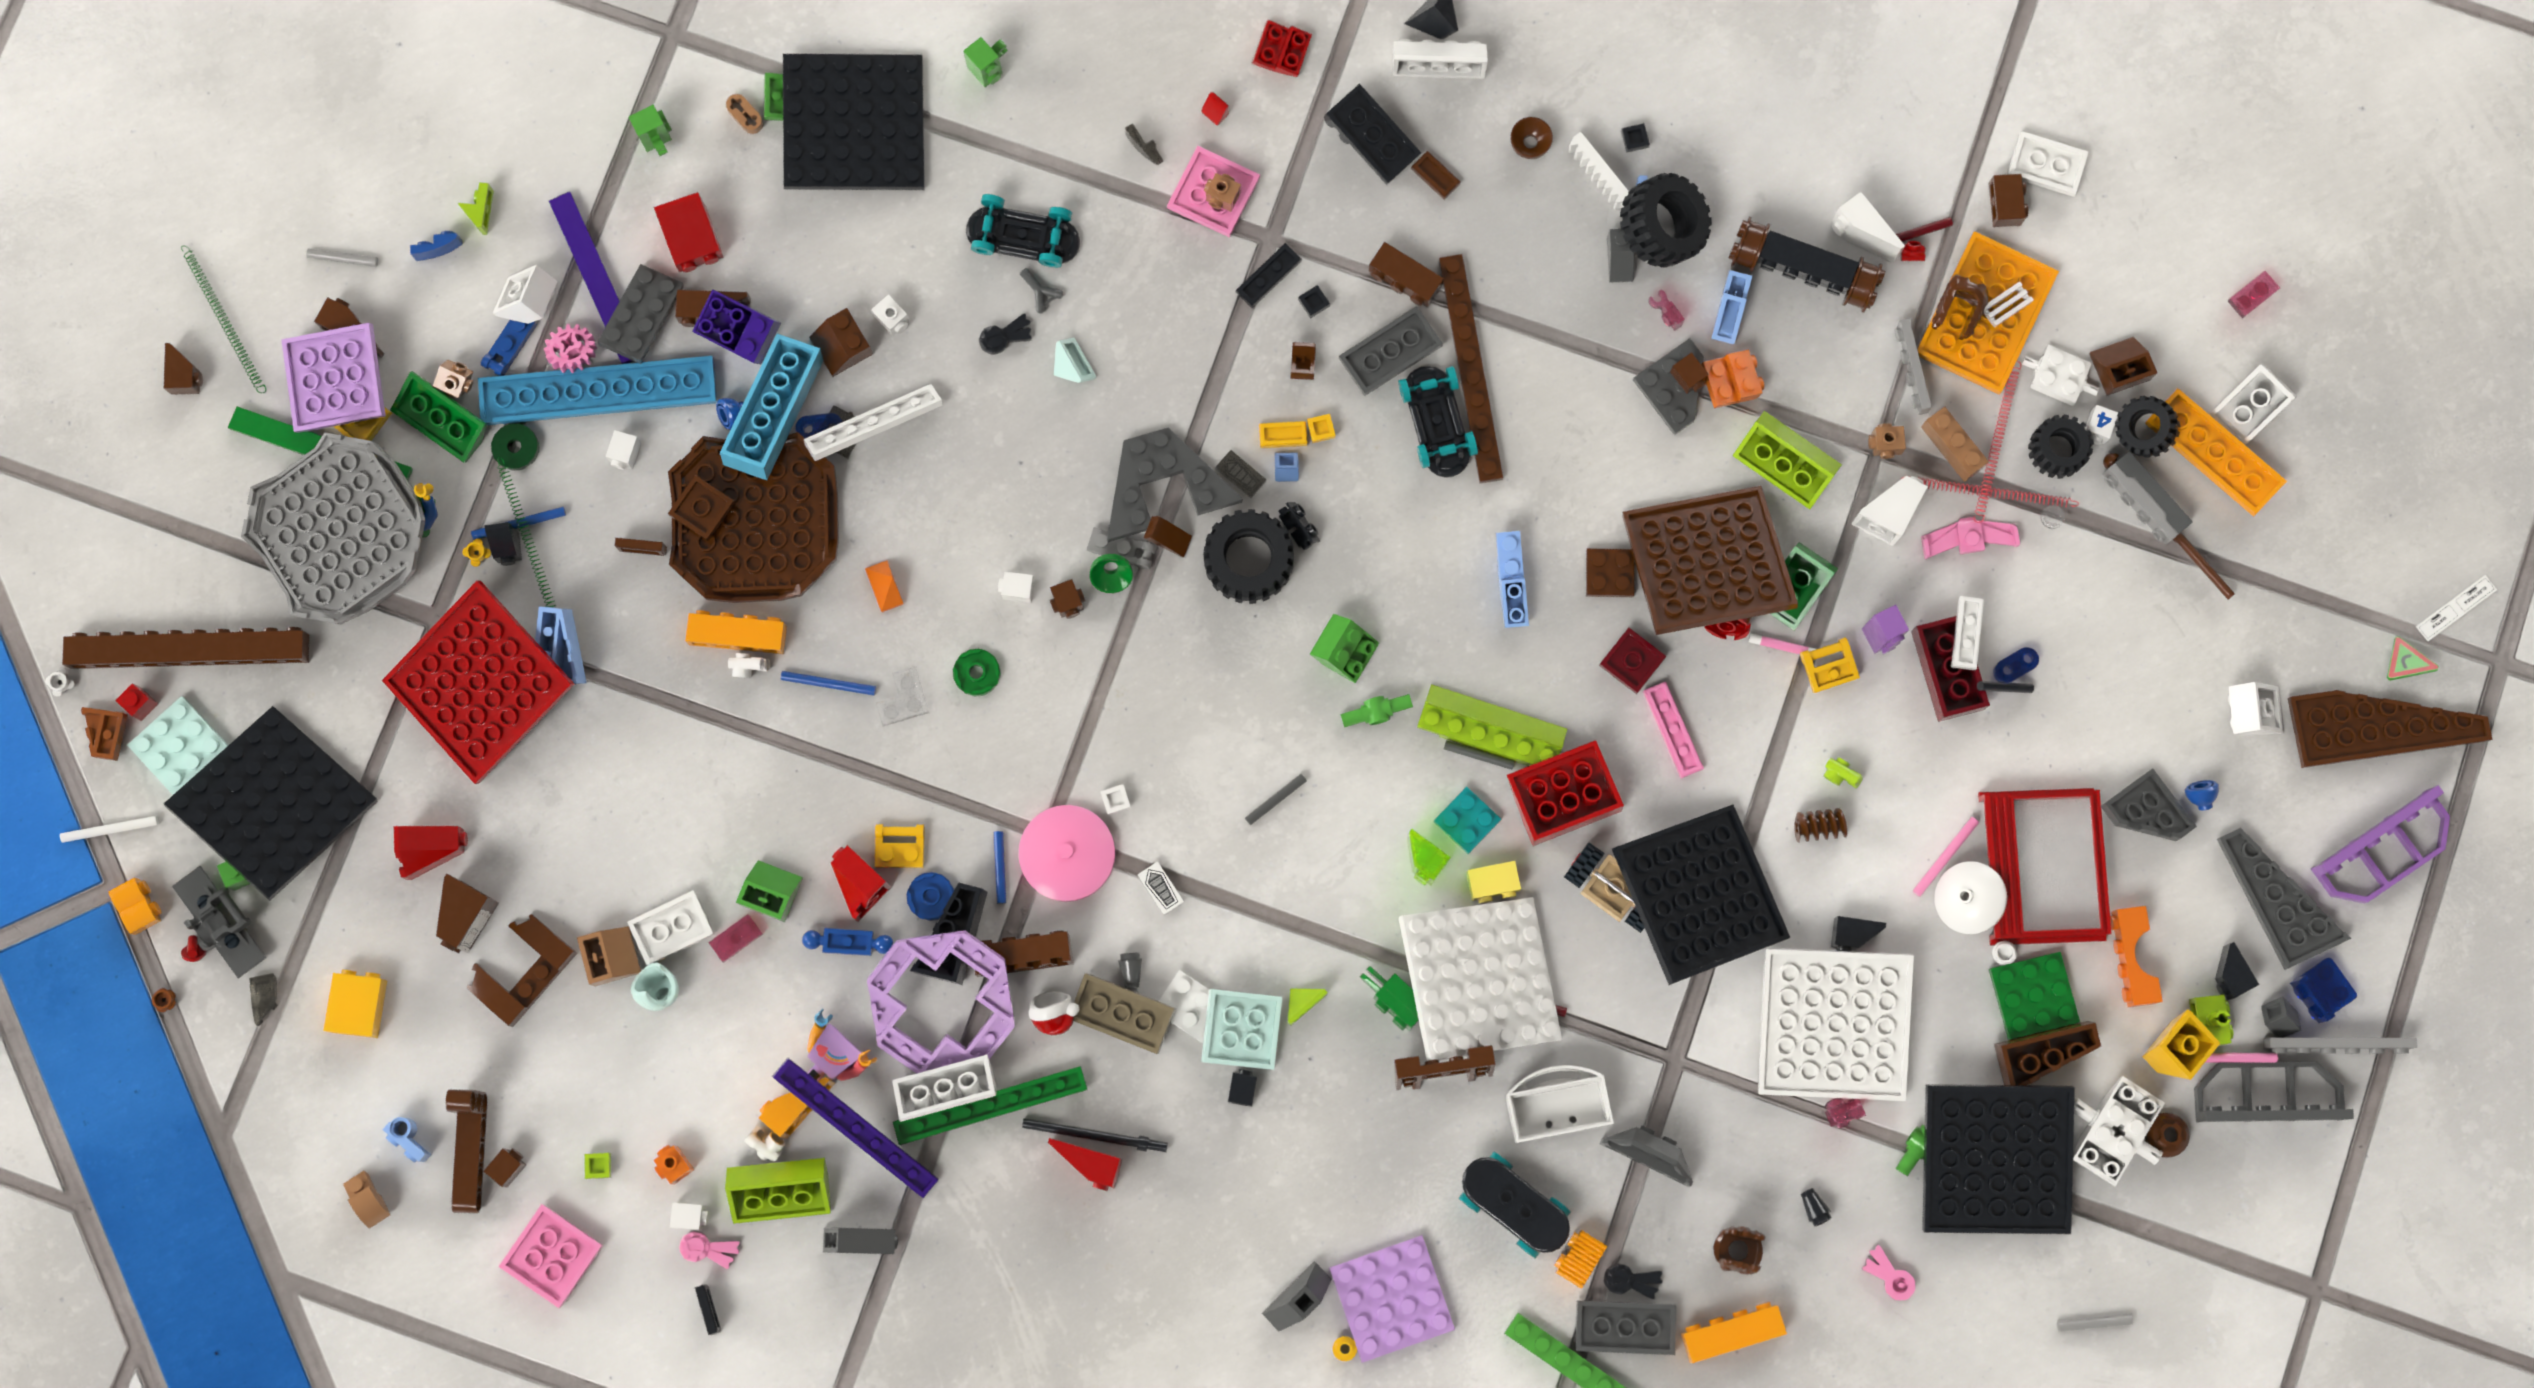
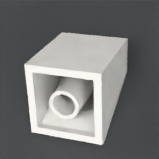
M1906 475L1861 509L1851 525L1894 546L1903 535L1928 486L1924 485L1921 479Z

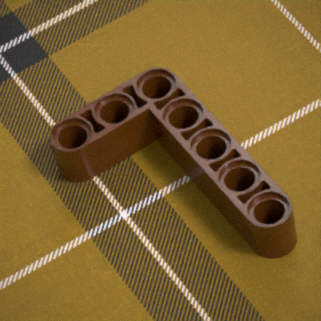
M449 1089L446 1094L447 1112L457 1113L452 1187L453 1213H479L481 1209L488 1101L486 1092Z

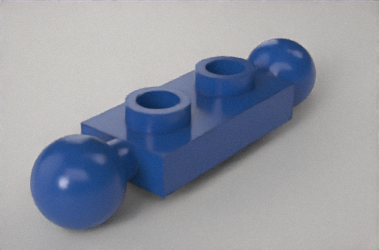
M824 928V936H821L817 931L810 930L802 937V943L807 949L813 950L823 945L822 952L829 954L872 956V949H876L881 954H886L894 944L893 939L888 935H881L877 939H873V931Z

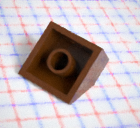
M847 308L827 318L809 337L813 345L821 349L823 362L832 377L873 355L868 342Z

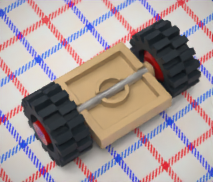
M1589 842L1581 854L1579 853L1564 878L1580 888L1590 875L1592 878L1580 894L1619 922L1630 907H1634L1625 922L1641 933L1644 925L1616 859L1608 854L1598 869L1595 868L1605 853Z

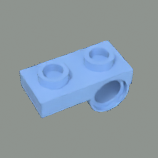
M397 1117L384 1127L383 1131L388 1134L386 1139L396 1147L398 1145L406 1150L404 1155L411 1161L426 1162L431 1156L427 1150L413 1139L417 1133V1125L412 1119ZM405 1122L408 1130L404 1135H400L398 1131L399 1125Z

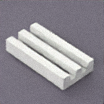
M2018 282L1990 301L1984 309V315L1995 328L2032 303L2034 299L2028 296V291L2022 288L2021 282ZM2015 291H2018L2019 294H2017L2016 296H2014L2013 298H2011L2010 300H2008L1992 312H1989L1988 309H1990L1991 307H1993L1994 305H1996L1997 303H1999ZM2020 298L2024 299L2022 303L1995 320V315Z

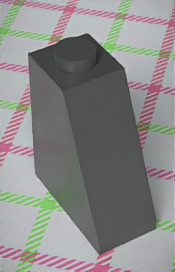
M824 1228L823 1253L894 1254V1250L898 1246V1236L895 1234V1229Z

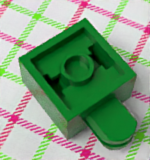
M1369 966L1366 971L1382 987L1380 988L1364 973L1359 977L1376 992L1373 998L1376 1001L1374 1005L1383 1014L1390 1013L1394 1017L1392 1022L1403 1031L1406 1028L1410 1031L1419 1021L1413 989L1395 973L1386 981L1377 971Z

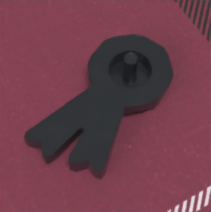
M1022 314L1003 329L995 325L984 328L979 337L981 349L988 354L996 355L1003 352L1009 342L1031 341V328L1021 330L1031 323L1030 320L1026 319V314Z
M1615 1263L1606 1269L1604 1284L1612 1293L1624 1294L1633 1289L1650 1299H1655V1293L1659 1289L1646 1283H1663L1660 1278L1662 1271L1633 1274L1628 1266Z

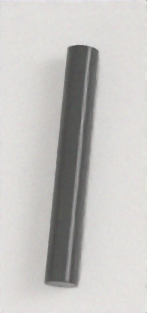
M1447 740L1444 746V750L1511 770L1514 767L1515 761Z
M1302 774L1297 776L1246 816L1245 820L1249 825H1252L1307 782Z

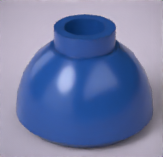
M722 398L717 401V415L721 424L726 429L731 430L744 403L743 401L737 402L731 398Z
M2203 780L2189 784L2184 791L2188 800L2198 806V810H2209L2213 808L2212 803L2218 796L2219 784L2212 780Z

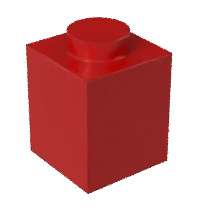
M133 683L115 700L132 717L140 721L158 705L144 689Z

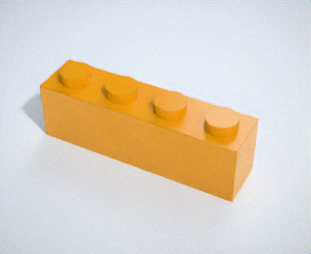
M697 610L696 614L689 613L685 641L690 646L784 654L787 626L784 622H781L780 618L776 617L758 620V617L754 615H743V618H737L731 613L722 612L719 616L710 615L708 611Z
M1770 1302L1756 1305V1311L1748 1313L1747 1309L1733 1312V1318L1724 1320L1723 1316L1710 1319V1325L1700 1327L1699 1323L1685 1327L1686 1332L1681 1333V1337L1689 1362L1695 1363L1786 1335L1787 1332L1778 1305L1771 1306Z

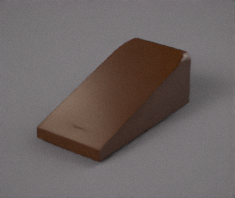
M1152 516L1144 535V539L1184 558L1192 535L1159 516Z

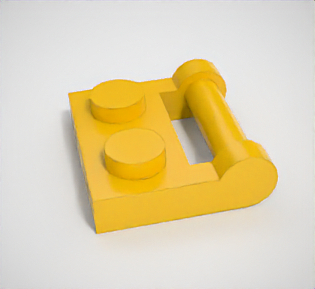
M1846 637L1838 639L1837 643L1810 652L1808 650L1800 652V657L1805 666L1813 693L1860 678ZM1840 651L1843 654L1844 658L1814 667L1813 660Z
M876 824L875 868H924V824H917L916 827H887L883 824ZM884 836H916V843H884Z

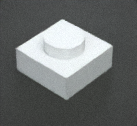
M1123 784L1100 791L1108 815L1131 808Z

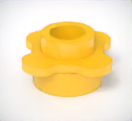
M474 539L462 551L463 555L471 560V565L474 567L480 566L481 561L491 556V550L484 547L481 539Z

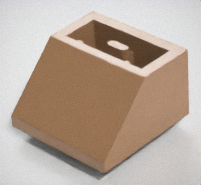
M629 926L602 930L577 937L589 985L596 987L634 976L641 972Z

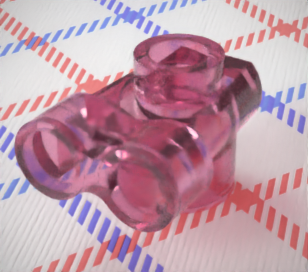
M1835 1098L1828 1101L1825 1105L1827 1110L1825 1114L1831 1127L1836 1125L1837 1128L1847 1126L1850 1120H1857L1866 1116L1859 1099H1851L1845 1103L1842 1098Z

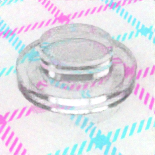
M2047 506L2041 513V522L2049 529L2059 528L2064 523V511L2058 506Z

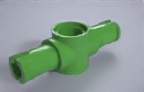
M1410 694L1390 700L1388 698L1384 699V696H1378L1364 701V705H1361L1359 709L1341 714L1344 728L1362 722L1377 725L1389 721L1393 713L1412 708L1413 704Z
M1925 1125L1917 1126L1912 1131L1905 1143L1907 1145V1152L1895 1168L1907 1177L1919 1159L1922 1160L1924 1158Z

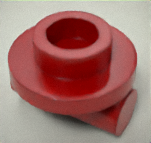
M1909 241L1907 244H1904L1905 247L1900 254L1901 261H1925L1926 248L1920 242Z
M190 935L187 946L181 951V956L186 961L197 962L206 955L207 951L200 947L197 936Z

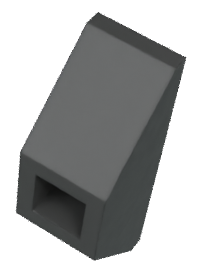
M1314 1261L1262 1314L1277 1331L1303 1321L1322 1302L1331 1278Z

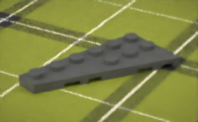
M2241 828L2217 839L2284 970L2352 939L2335 924L2336 922L2330 916H2327L2317 906V903L2291 877H2287L2279 869L2280 866L2271 861Z

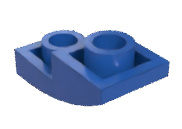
M442 231L441 234L433 235V244L428 241H421L417 245H410V254L416 261L440 257L460 247L462 239L453 231Z

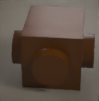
M1072 579L1050 587L1053 595L1050 603L1054 613L1059 612L1061 618L1066 617L1070 619L1080 614L1079 611L1084 610L1082 603L1086 602L1081 588L1076 590Z

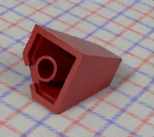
M393 826L395 857L403 865V867H399L401 878L405 880H413L463 854L464 846L468 844L467 833L459 826Z
M847 845L845 848L840 847L833 854L831 865L851 916L859 922L891 889V886Z

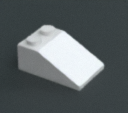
M1862 192L1839 207L1831 221L1834 232L1838 236H1842L1845 241L1893 263L1896 261L1905 247Z
M2260 364L2209 415L2246 445L2297 396L2264 364Z

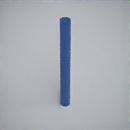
M559 507L526 516V518L521 520L515 519L507 522L515 529H518L522 526L566 516L564 507ZM517 520H519L518 522L527 521L526 523H523V524H521V525H519L518 523H516ZM485 528L471 531L473 540L487 537Z
M781 672V680L873 696L876 693V686L793 672Z

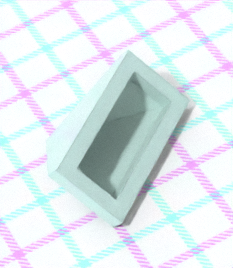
M1075 338L1058 341L1055 351L1054 376L1077 383L1094 380L1096 375Z

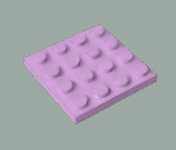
M364 323L281 339L294 432L299 433L386 417L373 324Z
M1422 1235L1329 1268L1362 1363L1455 1330Z

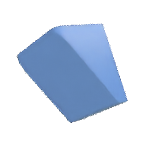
M1275 453V481H1298V453Z

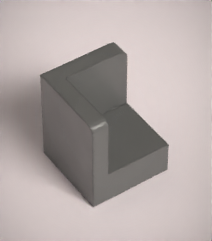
M2284 997L2261 1006L2264 1023L2277 1038H2284L2301 1031L2298 1012Z

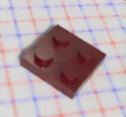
M1628 627L1599 666L1637 695L1664 661L1666 655Z

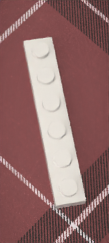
M932 384L807 437L804 439V443L813 459L817 461L943 406L942 399Z

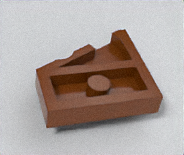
M82 707L81 712L87 722L85 731L90 741L91 757L118 761L128 714Z

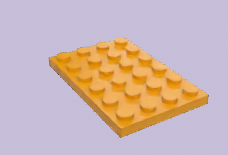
M1974 231L1951 279L1957 274L1965 278L1968 277L1972 283L1984 284L1988 291V303L2018 282H2021L2022 288L2026 289L2028 296L2034 300L1995 328L1987 317L1982 315L1981 320L1974 328V333L1967 339L1960 340L1959 336L1972 310V305L1961 298L1954 297L1943 324L1936 330L1932 327V320L1936 315L1935 310L1917 347L1919 357L2000 395L2059 271ZM2015 291L2014 293H2012L2011 295H2009L2008 297H2006L2005 299H2003L2002 301L1988 309L1989 312H1992L1993 310H1995L1996 308H1998L1999 306H2001L2002 304H2004L2005 302L2019 294L2018 291ZM2020 298L1995 315V320L2022 303L2024 299Z

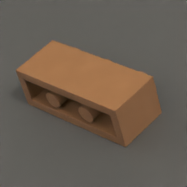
M1943 407L1928 418L1921 426L1964 482L1981 471L1989 463L1946 407Z

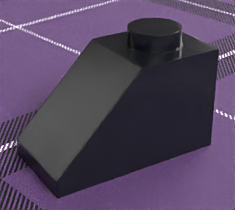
M509 522L484 525L492 557L497 563L509 566L514 565L515 561L522 560L519 532Z
M1837 916L1834 918L1831 947L1837 948V951L1852 952V950L1860 948L1885 929L1886 923Z
M2235 942L2223 946L2215 977L2217 982L2216 988L2220 995H2225L2227 1000H2231L2258 986L2259 983Z

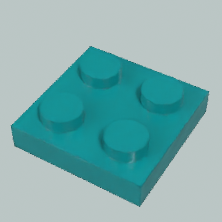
M1466 786L1433 822L1462 850L1469 854L1501 821V818Z

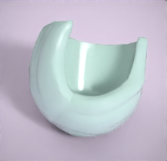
M653 962L648 964L635 977L631 985V994L634 1000L643 1008L660 1011L676 1001L679 994V985L672 972L662 964Z

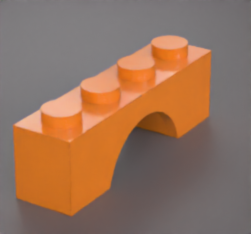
M2146 906L2112 911V916H2110L2111 930L2115 932L2116 940H2114L2113 946L2115 953L2119 955L2120 961L2117 967L2118 975L2120 978H2123V1001L2127 1002V1007L2163 1002L2159 978L2144 972L2138 965L2135 957V946L2138 939L2150 930Z

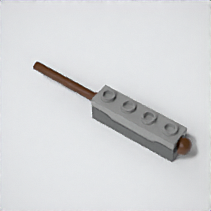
M2130 451L2119 460H2117L2119 457L2117 453L2107 454L2103 459V465L2107 469L2103 473L2106 483L2111 488H2115L2120 493L2122 501L2137 512L2138 519L2153 530L2154 537L2160 542L2163 541L2165 545L2171 540L2178 543L2227 600L2234 596L2235 593L2181 533L2193 523L2186 513Z

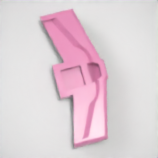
M1973 517L1959 519L1954 524L1921 536L1925 560L1959 546L1960 554L1984 551V543L2013 547L2020 545L2016 525L1991 521L1977 523Z

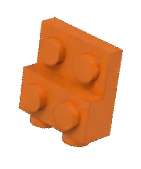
M1749 349L1701 363L1709 374L1705 382L1714 408L1754 400L1763 393L1764 381L1762 377L1757 376L1755 370L1757 368V359L1755 355H1750Z

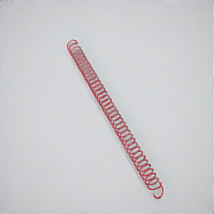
M2012 371V372H2011V373L2016 374V375L2019 374V372H2016V371ZM2010 375V376H2009V377H2012V378H2015V379L2018 378V376H2015V375ZM2008 378L2005 393L2014 395V392L2006 391V389L2015 391V388L2007 387V385L2016 387V384L2008 383V381L2016 383L2017 380ZM2004 393V397H2007V398H2010V399H2013V398H2014L2013 396L2005 395V393ZM2002 401V405L2008 407L2012 406L2011 404L2003 403ZM2001 405V409L2007 411L2011 410L2010 408L2002 407ZM2000 409V413H2003V414H2006V415H2009V414H2010L2009 412H2005V411L2002 412L2001 409ZM1999 413V417H2002V418H2005V419H2008V418H2009L2008 416H2004V415L2001 416L2000 413ZM1998 417V421H2001V422H2004V423H2007V422H2008L2007 420H2000L1999 417ZM1996 425V429H1999V430H2001V431H2005V430H2006V429H2004V428H1998L1997 425ZM1995 429V433H1998V434H2000V435H2004V434H2005V433H2003V432H1997L1996 429ZM1994 433V437H1997V438H1999V439H2003V438H2004V437H2002V436H1996L1995 433ZM1993 437V441H1996V442H1998V443H2002L2001 440H1995L1994 437ZM1992 441V445L2002 447L2000 444H1994ZM1991 445L1992 449L1996 451H2001L1999 448H1993ZM1990 456L1991 458L1999 459L1997 456ZM1989 460L1992 463H1998L1995 460ZM1988 464L1991 467H1997L1994 464ZM1987 468L1990 471H1996L1993 468ZM1986 472V473H1984V476H1985V474L1995 475V474L1992 473V472ZM1985 476V477H1984V478H1988V479H1994L1993 477H1990V476ZM1984 480V481H1983V482H1987V483H1993L1992 481H1989V480ZM1983 484V485H1982V486H1986V487H1989V488L1992 487L1991 485H1987V484H1985V485ZM1983 488L1981 489V490H1985V491H1988V492L1991 491L1990 489H1983ZM1980 493L1986 496L1990 495L1989 493ZM1978 504V506L1982 508H1987V506ZM1976 506V509H1977V510H1979V511H1981V512H1986V510H1984V509H1978V508H1977L1978 506Z
M1927 478L1926 481L1928 480V489H1929L1930 483H1931V481H1933V479H1931L1930 482H1929V479ZM1935 480V482L1937 481V490H1938V487H1939L1940 482L1942 483V488H1941V491H1942V490H1943L1944 483L1942 482V480H1940L1939 483H1938V480ZM1946 482V491H1947L1948 485H1949V483H1950V486H1951V487H1950V492H1951L1953 484H1951V482H1948V484H1947V482ZM1957 483V485L1959 484L1960 493L1962 485L1960 486V483ZM2002 489L2004 491L2003 499H2005V494L2007 490L2005 491L2004 489ZM2016 490L2015 492H2017V501H2018L2019 494H2020V492H2021V495H2022L2021 502H2022L2024 493L2022 494V491H2020V492L2018 493V491ZM2033 493V494L2035 495V501H2034V503H2036V498H2037V496L2039 495V504H2040V500H2041L2040 494L2038 493V494L2036 495L2035 493ZM2048 495L2044 496L2043 505L2045 504V499ZM2051 495L2050 498H2051V497L2053 498V502H2052V506H2053V505H2054V500H2055V498H2056L2057 496L2053 497V496ZM2059 497V499L2061 498V500H2062L2061 507H2062V505H2063L2064 499H2066V506H2065V507H2067V503H2068L2067 498L2064 497V498L2062 499V497Z

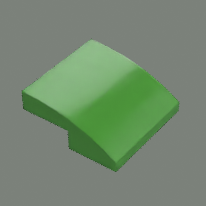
M765 73L764 120L783 121V74Z

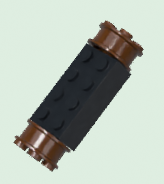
M1750 216L1747 221H1742L1737 233V237H1740L1739 243H1734L1728 257L1732 259V266L1737 263L1750 268L1752 273L1756 263L1761 264L1760 268L1766 271L1773 272L1775 269L1783 272L1782 276L1795 280L1798 277L1805 280L1804 284L1814 288H1817L1818 285L1827 288L1826 292L1837 296L1840 293L1845 294L1843 306H1846L1847 303L1861 308L1862 313L1865 312L1866 308L1870 309L1873 306L1877 293L1874 292L1875 287L1882 283L1886 272L1882 270L1883 264L1880 263L1878 266L1864 261V257H1860L1857 262L1770 230L1768 232L1770 223L1765 226L1753 222Z

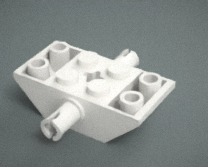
M2123 1076L2104 1096L2096 1110L2077 1098L2074 1101V1114L2088 1123L2078 1139L2073 1160L2113 1186L2117 1185L2136 1153L2150 1161L2153 1165H2156L2160 1160L2158 1156L2161 1157L2163 1152L2144 1140L2165 1102ZM2113 1127L2118 1128V1136H2114L2115 1131L2112 1130Z

